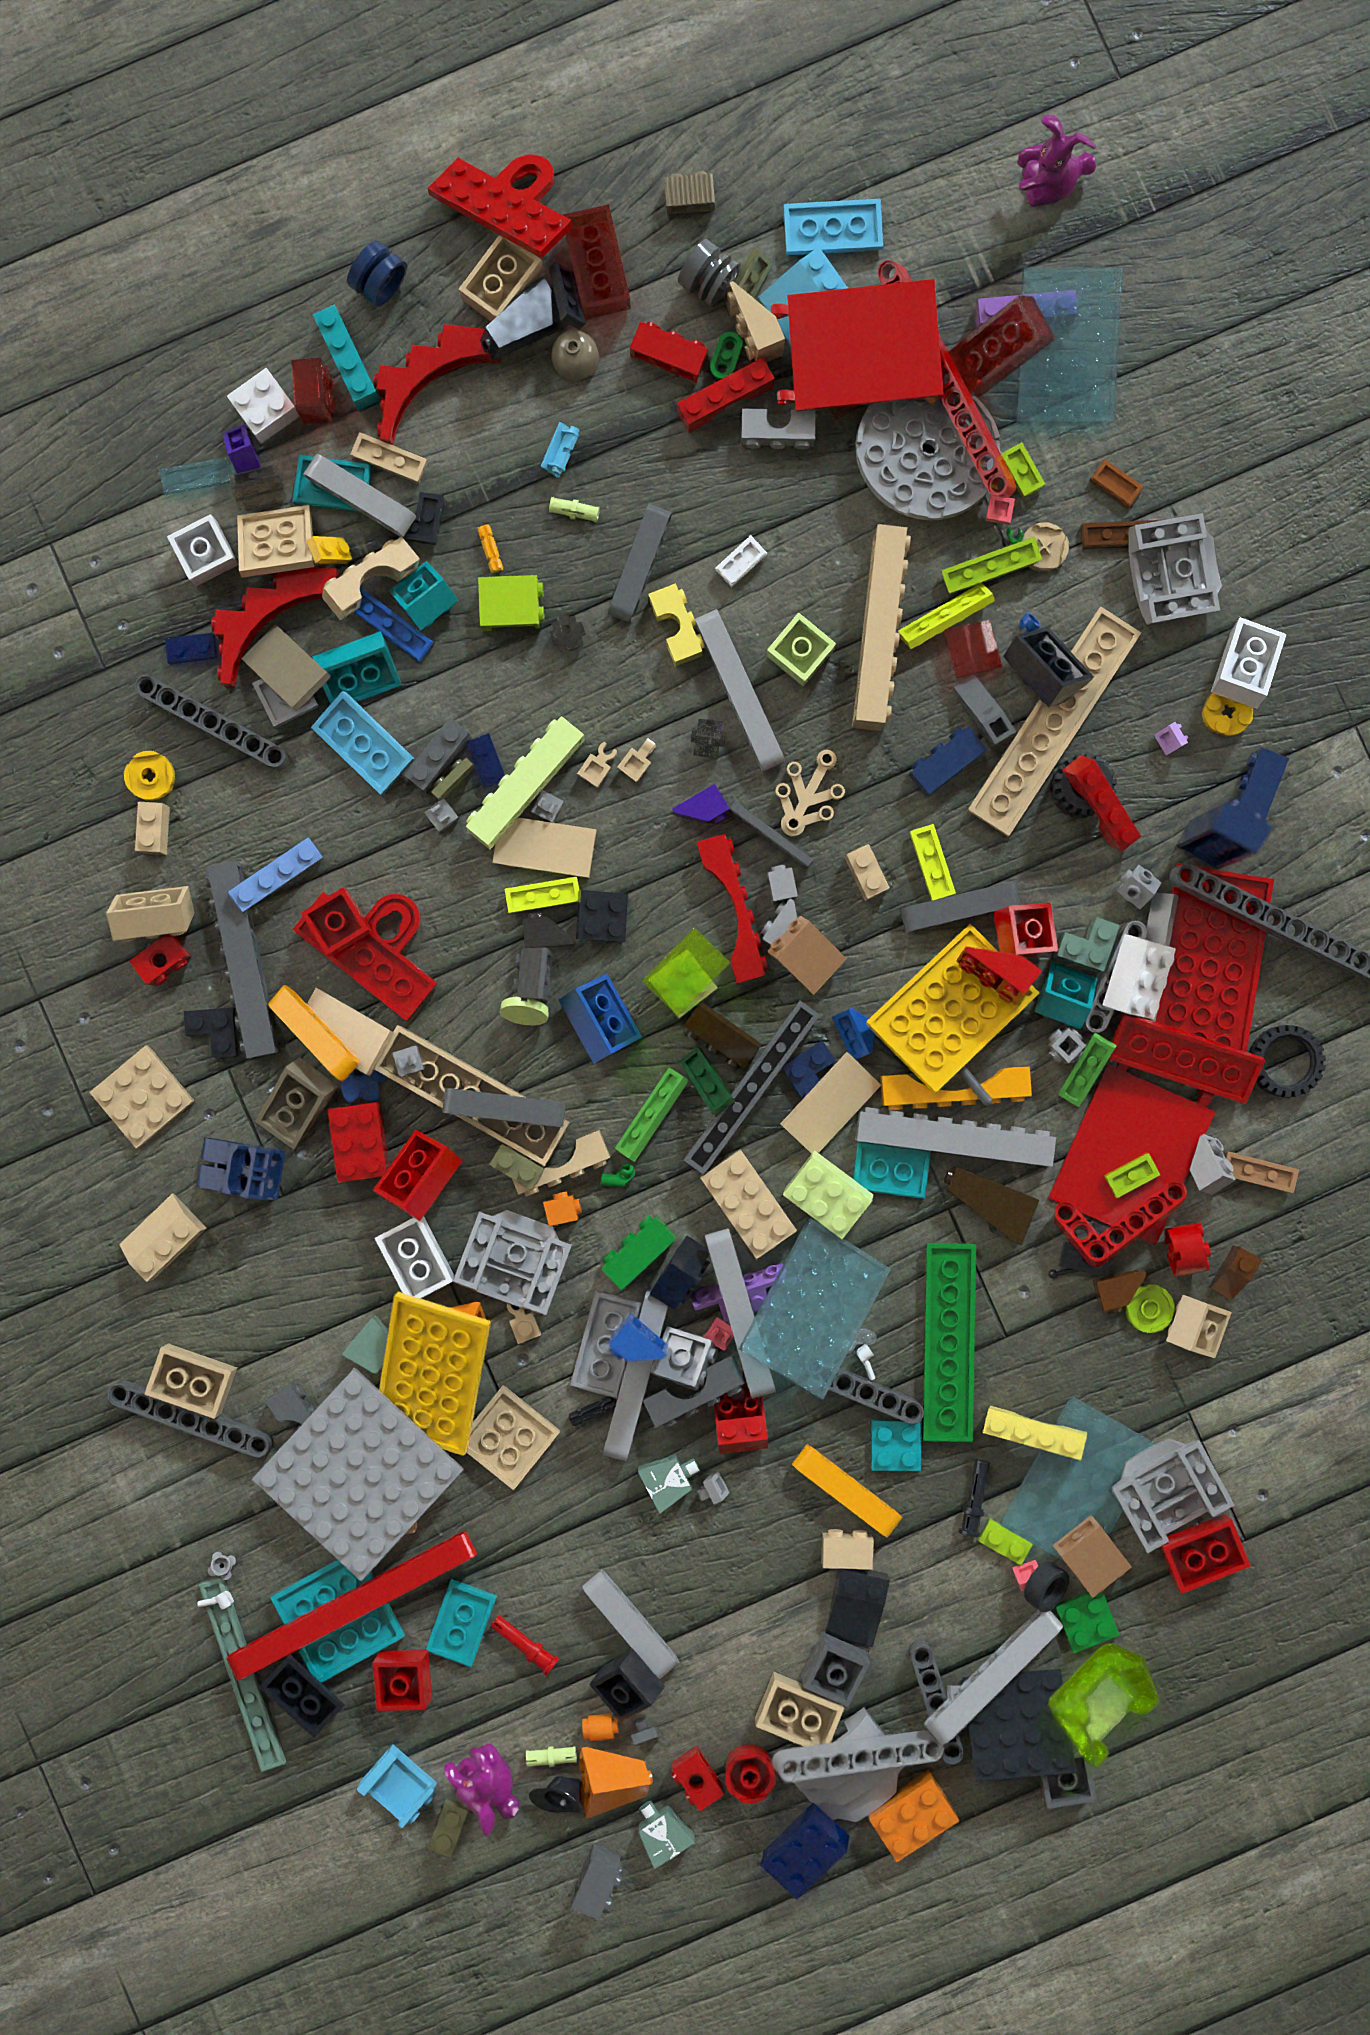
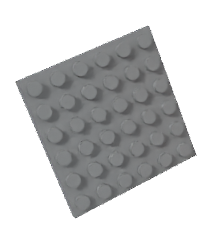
M354 1368L252 1480L362 1581L463 1471V1468Z

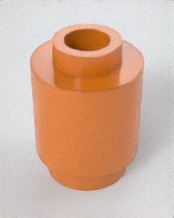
M612 1713L588 1715V1718L582 1719L584 1739H590V1741L614 1739V1734L619 1733L618 1719L613 1718Z

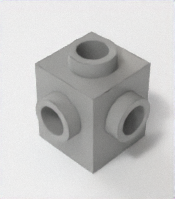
M1138 865L1133 871L1128 869L1119 880L1122 884L1117 892L1125 900L1141 909L1155 895L1161 882L1149 870Z
M1069 1028L1062 1031L1057 1029L1048 1038L1051 1042L1046 1046L1051 1050L1048 1054L1057 1063L1061 1061L1063 1063L1076 1062L1081 1057L1082 1050L1086 1047L1082 1042L1083 1037L1076 1030H1070ZM1062 1042L1067 1043L1068 1047L1065 1051L1060 1048Z

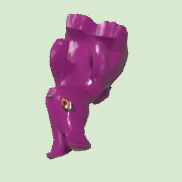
M1047 114L1042 117V124L1053 133L1052 137L1044 144L1025 148L1018 156L1017 164L1023 168L1022 175L1024 179L1019 183L1020 190H1026V200H1028L1030 206L1035 207L1056 203L1070 196L1078 179L1083 175L1094 173L1097 163L1092 154L1085 152L1078 157L1072 155L1074 145L1078 143L1085 144L1093 149H1096L1095 144L1086 135L1079 132L1066 136L1062 131L1061 121L1055 115Z
M490 1743L485 1746L482 1745L480 1749L471 1748L469 1752L470 1758H464L457 1767L454 1762H448L444 1765L445 1775L450 1784L456 1789V1796L468 1810H472L478 1815L481 1830L486 1837L490 1835L495 1823L494 1812L491 1808L497 1809L505 1819L514 1818L519 1810V1801L512 1794L513 1779L510 1766Z

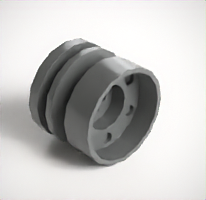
M704 239L697 245L683 265L678 277V283L692 293L701 286L698 298L700 300L706 299V304L713 308L729 292V282H735L741 264L736 260L731 261V256L725 254L718 260L720 248L708 239Z

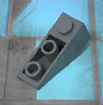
M974 674L953 686L954 691L990 749L1012 737L1016 732L1004 711Z

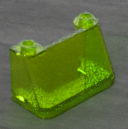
M1105 1644L1051 1696L1048 1704L1053 1716L1085 1761L1098 1768L1108 1757L1107 1747L1100 1741L1129 1711L1136 1714H1147L1160 1703V1699L1145 1658L1116 1644Z

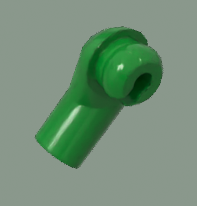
M624 1164L615 1175L602 1174L601 1186L625 1187L634 1178V1167L631 1164Z

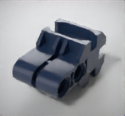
M204 1137L201 1160L215 1162V1164L199 1165L196 1186L220 1191L224 1194L241 1195L244 1198L278 1200L286 1151Z

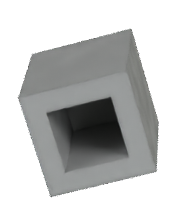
M786 865L772 867V872L767 873L772 902L796 899L798 895L792 868L786 869Z

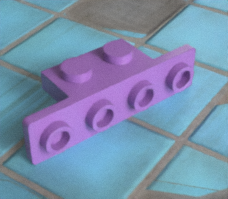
M782 1263L743 1275L753 1313L771 1307L765 1288L788 1281ZM719 1284L691 1292L690 1296L695 1310L719 1304L724 1322L729 1321Z

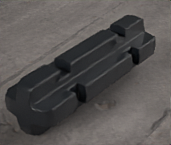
M612 1397L603 1398L601 1402L597 1401L581 1408L579 1412L578 1410L571 1412L568 1415L572 1426H577L583 1420L588 1421L604 1414V1411L609 1412L615 1409L616 1404Z

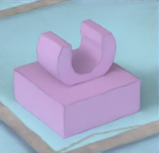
M1176 722L1154 734L1166 755L1188 743V736L1182 734L1179 729L1182 726L1181 724H1176Z

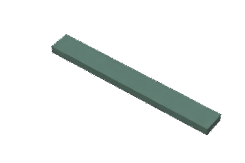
M221 1576L198 1584L203 1600L216 1597L224 1591L229 1592L226 1580H223ZM218 1603L208 1605L206 1609L261 1773L285 1765L286 1759L264 1693L259 1688L260 1682L257 1673L254 1672L241 1680H236L226 1660L229 1654L247 1645L234 1604L231 1603L230 1606L221 1610Z

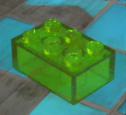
M694 927L642 982L678 1017L725 970L730 962Z

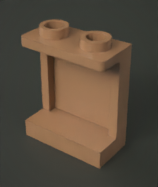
M802 916L793 920L789 924L787 931L781 937L775 939L768 950V953L777 959L799 981L798 983L813 995L847 959L810 921Z
M1092 1515L1052 1545L1092 1597L1103 1592L1108 1585L1117 1578L1122 1577L1126 1571L1132 1568Z

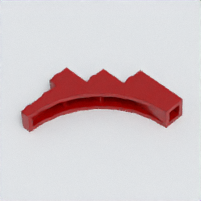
M444 324L443 333L439 332L438 347L440 348L412 345L411 353L407 352L406 368L379 366V373L374 375V388H377L380 397H385L381 399L380 412L383 413L382 422H378L377 436L380 437L381 441L394 445L397 428L404 412L415 396L433 380L462 366L478 363H501L502 357L492 360L489 354L483 350L480 338L484 329Z
M310 567L274 573L273 586L276 589L247 587V593L242 598V607L245 609V612L216 610V615L211 620V629L219 639H224L219 645L222 666H219L217 671L218 680H220L224 687L236 688L238 671L242 662L241 658L255 636L266 624L282 612L299 604L323 599L325 583L332 578L338 579L340 577L337 569Z

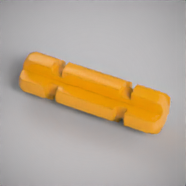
M489 525L480 526L478 533L480 539H482L481 543L486 559L489 561L490 571L497 573L503 570L501 560L498 559L500 556L494 537H491L493 535Z

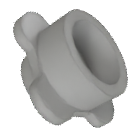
M221 1552L214 1553L211 1567L208 1568V1574L212 1577L215 1575L221 1576L223 1580L230 1579L232 1576L231 1569L236 1564V1558L232 1555L224 1556Z

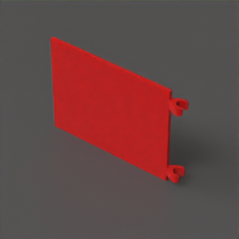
M935 279L787 295L788 305H771V313L777 319L789 316L794 391H778L777 399L779 405L795 402L797 412L944 396Z
M1117 1063V1066L1114 1067L1107 1064L1048 1198L1059 1203L1070 1202L1079 1212L1112 1226L1168 1183L1178 1181L1184 1184L1199 1138L1206 1134L1215 1114V1111L1207 1108L1213 1098V1093L1201 1090L1197 1103L1127 1073L1126 1071L1129 1067L1127 1065ZM1149 1153L1160 1176L1116 1198L1104 1175ZM1169 1191L1168 1195L1171 1199L1176 1200L1179 1193L1177 1191ZM1156 1205L1148 1207L1149 1211L1153 1214L1161 1213L1160 1207ZM1169 1216L1142 1235L1140 1239L1156 1246ZM1131 1220L1129 1222L1130 1226L1134 1229L1142 1227L1141 1222L1138 1220Z

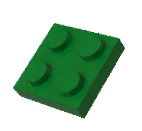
M1085 1592L1062 1601L1055 1606L1073 1653L1120 1636L1103 1592L1098 1593L1094 1597L1089 1592Z

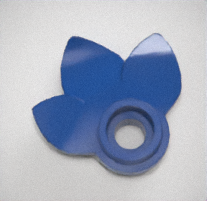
M375 1069L370 1076L363 1072L359 1075H355L352 1072L341 1084L342 1094L348 1103L353 1102L358 1095L366 1101L376 1102L379 1097L378 1082L385 1080L387 1076Z

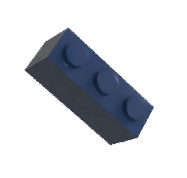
M960 727L949 736L951 741L945 745L939 743L930 751L932 755L928 759L920 758L911 765L913 770L909 776L926 798L987 750L970 727H967L965 730H962Z
M1260 748L1255 753L1252 752L1246 766H1249L1247 774L1241 777L1238 784V789H1240L1238 797H1234L1232 801L1242 804L1246 812L1252 815L1256 813L1266 818L1289 758L1265 748Z

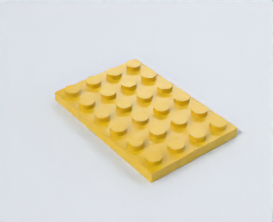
M971 924L865 1023L934 1094L1039 995V992L1031 985L1016 1005L1012 1002L1009 1004L999 997V993L996 990L986 988L979 982L977 976L973 973L968 974L959 967V963L956 960L966 946L997 951Z
M398 1292L394 1295L379 1391L442 1449L464 1456L468 1451L491 1321Z

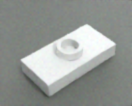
M750 535L715 568V571L732 588L767 555V552Z

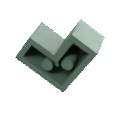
M1098 917L1093 918L1090 921L1084 939L1066 932L1060 934L1057 942L1058 951L1054 952L1052 957L1096 973L1104 972L1120 925Z

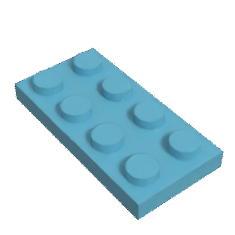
M880 199L784 204L786 256L806 255L820 247L823 253L883 250Z
M345 691L338 695L311 727L380 795H383L415 759Z

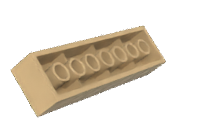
M878 524L873 537L852 728L881 731L883 726L887 725L888 721H890L892 706H887L894 691V682L890 681V677H893V673L896 671L897 657H893V653H896L900 633L895 632L902 619V609L898 608V606L901 605L905 593V584H901V581H904V576L907 573L908 560H904V557H906L907 551H909L911 536L906 535L907 527Z
M398 1025L374 1068L442 1108L445 1088L525 1097ZM418 1046L424 1070L399 1077L392 1053ZM456 1115L543 1166L547 1165L571 1123L564 1119L563 1127Z

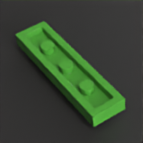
M669 1067L615 1149L635 1162L689 1080Z

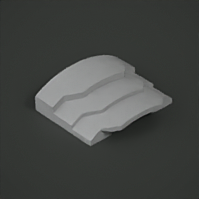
M1203 513L1134 525L1129 528V560L1132 581L1138 605L1146 625L1220 610L1217 594L1222 587L1216 562L1214 537L1206 531Z
M506 1210L494 1216L479 1212L453 1283L516 1307L547 1316L572 1245L560 1241L553 1226Z
M1167 1438L1143 1450L1124 1462L1121 1480L1112 1487L1133 1530L1147 1553L1169 1542L1166 1534L1208 1512L1212 1517H1215L1235 1506L1199 1440L1184 1444Z
M863 1707L844 1722L848 1732L835 1742L886 1735ZM885 1749L880 1751L879 1756L884 1753ZM861 1752L856 1755L855 1759L860 1757ZM838 1755L832 1759L831 1763L837 1759ZM811 1759L807 1766L811 1765L814 1759ZM790 1762L784 1766L785 1769L789 1767ZM904 1766L793 1782L827 1822L838 1818L857 1822L874 1812L896 1793L898 1774Z

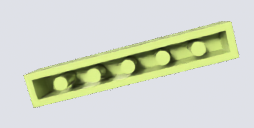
M562 716L558 721L554 719L548 725L545 736L542 739L537 738L530 747L531 752L526 757L522 756L514 765L515 770L511 775L506 774L500 780L498 790L494 794L489 793L482 802L484 806L478 812L474 811L466 820L468 823L466 825L467 831L489 850L585 741L584 734Z

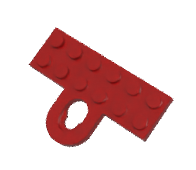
M529 154L514 159L496 178L457 158L428 187L429 196L541 259L572 228L570 219L539 202L554 184V171L551 163L539 155ZM527 175H535L537 177L536 181L527 189L517 190L512 187L515 181L523 179Z
M322 892L312 906L329 895ZM389 894L378 900L365 916L373 932L332 957L324 953L305 919L302 917L292 929L406 1021L411 1018L438 984L401 954V951L417 933L421 923L418 906L407 896ZM393 911H398L402 914L403 918L397 936L390 940L381 938L377 932V924L384 916H389Z

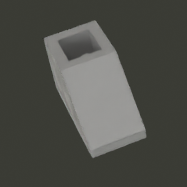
M789 899L787 903L781 902L774 912L778 915L773 923L768 921L761 931L764 935L762 941L770 947L775 939L781 937L787 931L789 924L797 919L795 903L792 899Z
M1205 1134L1199 1138L1190 1171L1199 1191L1213 1195L1236 1179L1232 1173L1233 1166L1222 1152L1224 1150L1222 1143L1217 1138Z

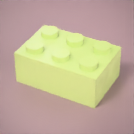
M815 1150L787 1185L783 1196L841 1239L844 1238L873 1199L871 1192Z

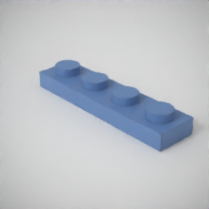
M308 837L228 891L227 894L240 912L243 913L323 857Z

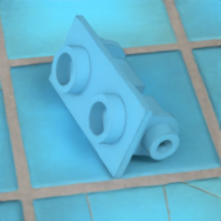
M559 422L541 467L559 478L561 473L566 470L565 466L570 457L569 453L573 450L577 439L580 438V430L573 426L569 428L562 422Z

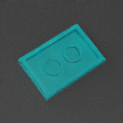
M299 455L292 500L294 505H309L316 508L361 513L308 480L303 474L314 457ZM328 459L370 485L371 464Z
M858 1141L853 1180L869 1192L925 1199L931 1151Z
M451 1579L426 1650L429 1653L472 1667L497 1595Z

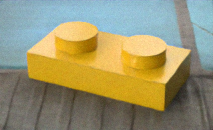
M312 536L306 540L315 563L347 564L353 560L344 537Z

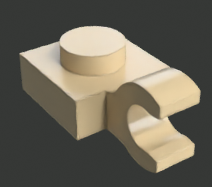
M647 739L638 752L631 748L617 768L635 782H638L652 764L646 758L655 749L656 744Z

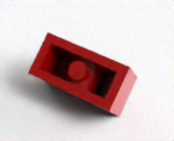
M169 933L164 934L129 962L146 985L159 986L168 979L167 975L173 970L177 972L188 964L186 960L192 956L177 936H172ZM164 954L167 962L165 966L160 968L157 964V959L160 955Z
M697 1745L672 1762L673 1771L671 1775L678 1786L682 1784L686 1790V1799L691 1806L696 1805L699 1811L725 1795L722 1782ZM698 1775L703 1780L698 1784H694L690 1781V1778Z

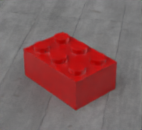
M381 1102L328 1109L337 1182L383 1176L389 1168V1158Z
M415 1130L373 1191L389 1204L420 1222L463 1160L445 1145Z
M1226 1514L1167 1536L1169 1542L1159 1547L1173 1584L1181 1594L1251 1567L1233 1520Z

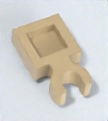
M605 742L601 743L598 748L599 755L595 757L590 754L577 773L578 776L596 788L600 786L611 770V767L606 763L613 760L617 755L616 749L610 755L603 753L607 745Z
M507 1303L508 1311L515 1315V1318L509 1322L518 1344L541 1335L533 1312L526 1314L525 1309H514L511 1304Z

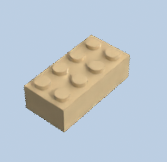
M741 1149L700 1176V1179L756 1259L797 1231Z

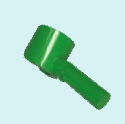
M1010 527L1007 529L1006 535L1011 541V545L1022 541L1024 535L1019 527L1018 534L1015 537H1012V529Z

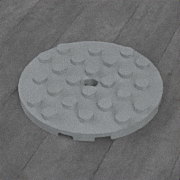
M943 380L944 385L949 382V381ZM970 393L1000 451V435L993 417L983 403ZM960 394L954 399L955 406L961 401ZM938 397L934 405L924 399L874 403L868 406L856 436V457L865 483L882 503L894 511L911 518L942 520L966 512L986 495L988 490L940 397ZM968 416L965 420L966 428L972 422L971 416ZM979 437L976 441L977 449L983 444L982 437ZM924 444L932 445L935 450L934 454L923 452L922 446ZM992 458L987 462L988 471L994 465Z

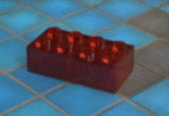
M609 204L562 214L570 219L572 223V228L565 234L584 318L589 319L630 310V296Z
M1018 295L948 352L971 397H981L1052 343L1055 337L1034 297Z

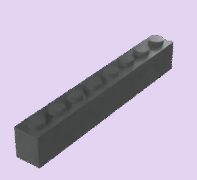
M235 860L207 866L208 873L205 874V880L208 888L212 890L213 897H210V904L213 912L216 911L218 921H215V928L218 936L221 935L223 945H220V952L222 958L226 959L228 968L225 969V976L227 982L231 983L233 992L230 993V1000L232 1006L236 1007L238 1015L235 1017V1024L237 1030L241 1031L243 1038L240 1041L241 1052L243 1055L246 1054L247 1059L280 1053L272 1010L268 1006L269 996L251 910L249 908L241 913L227 894L228 891L244 881L241 863Z
M798 1001L731 1093L735 1102L712 1119L684 1158L685 1162L703 1175L820 1014L802 1001Z

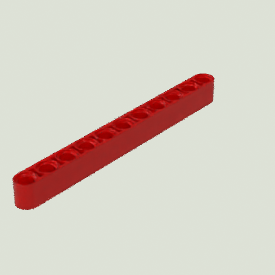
M885 260L879 265L877 274L882 285L912 281L903 265L892 260ZM895 268V274L890 279V271ZM939 334L942 381L946 374L949 373L950 375L949 382L945 385L943 383L944 396H941L940 399L988 492L993 496L1001 498L1010 497L1016 489L1015 480ZM960 394L961 401L955 406L954 399ZM968 416H971L972 422L966 428L965 420ZM979 437H982L983 444L977 449L976 441ZM992 458L994 465L988 471L987 462ZM1001 480H1004L1005 487L999 492L998 484Z
M460 1532L229 1654L226 1660L236 1680H241L474 1557L477 1551L467 1532Z

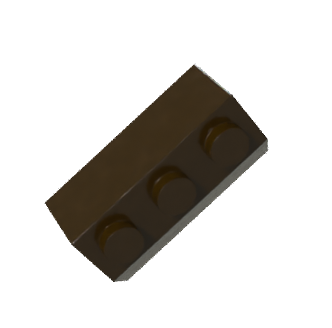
M702 1001L684 1025L688 1029L685 1034L695 1041H698L699 1038L708 1043L705 1048L715 1055L721 1052L728 1057L725 1062L735 1069H738L739 1066L744 1069L762 1045V1043Z

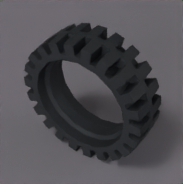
M1280 1025L1261 1033L1260 1037L1256 1038L1253 1042L1254 1046L1250 1048L1249 1052L1251 1054L1264 1057L1265 1051L1272 1042L1279 1038L1289 1037L1298 1040L1305 1046L1309 1053L1310 1065L1305 1077L1292 1085H1282L1272 1080L1263 1065L1256 1081L1258 1086L1269 1094L1285 1098L1297 1097L1310 1092V1089L1315 1088L1318 1085L1317 1082L1322 1079V1071H1325L1326 1065H1323L1324 1061H1326V1055L1322 1053L1324 1048L1322 1045H1319L1318 1038L1314 1037L1313 1033L1309 1030L1294 1025Z

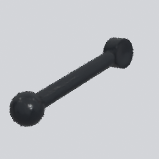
M1070 1268L1059 1271L1052 1269L1048 1275L1051 1279H1055L1059 1275L1080 1271Z

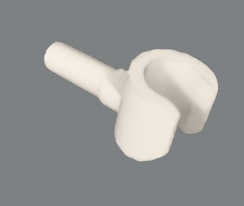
M864 1344L858 1348L857 1355L865 1366L869 1380H874L875 1376L868 1361L874 1355L867 1344Z
M224 1591L211 1599L198 1601L197 1605L198 1607L218 1603L221 1610L230 1606L234 1600L228 1591Z

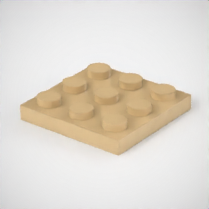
M309 505L237 516L239 572L241 578L314 567V559L306 540L313 536L312 513Z
M145 1045L89 1092L136 1149L140 1148L194 1102L193 1098L148 1045Z
M502 1385L472 1423L467 1453L514 1490L557 1437L560 1430L506 1386Z

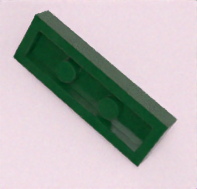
M697 1046L679 1061L713 1115L717 1117L735 1102L700 1047Z

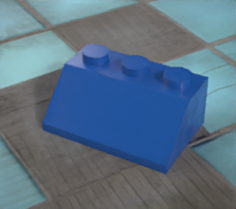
M608 974L590 981L558 999L593 1064L642 1038Z
M632 1313L615 1330L608 1343L611 1347L609 1351L617 1359L621 1360L624 1358L626 1361L664 1359L668 1350V1344Z

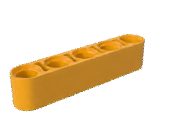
M283 985L269 1001L268 1006L337 1079L345 1081L359 1065V1059L290 987Z
M806 1444L793 1461L792 1465L883 1536L888 1538L903 1518L893 1508L810 1445Z

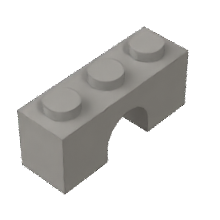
M742 409L741 445H746L747 448L751 449L760 448L761 446H770L773 449L795 446L796 449L800 450L814 446L815 410L797 412L796 410H791L789 424L784 428L776 429L770 426L767 421V409Z

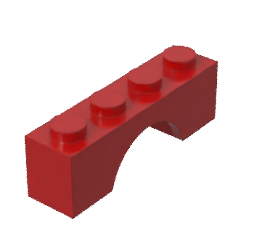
M762 357L678 402L677 413L688 433L709 423L715 415L731 404L743 399H754L773 389L775 378Z
M1080 755L1062 770L1074 790L1089 803L1096 813L1100 823L1098 829L1109 846L1123 852L1142 837L1095 760Z

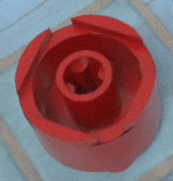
M1201 1222L1170 1227L1164 1230L1165 1245L1168 1244L1169 1251L1167 1253L1168 1262L1173 1275H1176V1277L1210 1271L1207 1257H1211V1251L1208 1242H1203L1204 1231Z
M745 1744L729 1753L725 1763V1781L729 1793L746 1804L759 1803L768 1796L775 1785V1771L772 1766V1758L764 1747ZM752 1771L753 1776H748L747 1772Z

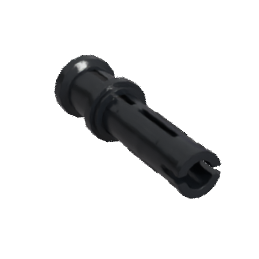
M975 1459L967 1505H964L962 1508L964 1516L962 1527L958 1529V1533L971 1537H980V1520L985 1513L983 1512L984 1509H982L990 1462Z

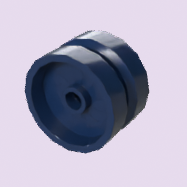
M375 240L369 243L356 257L347 275V284L358 294L364 293L365 300L374 307H380L388 302L397 292L404 280L408 266L398 255H390L389 248L380 241Z

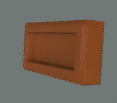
M1106 459L1103 460L1089 480L1127 508L1131 506L1144 488V486Z

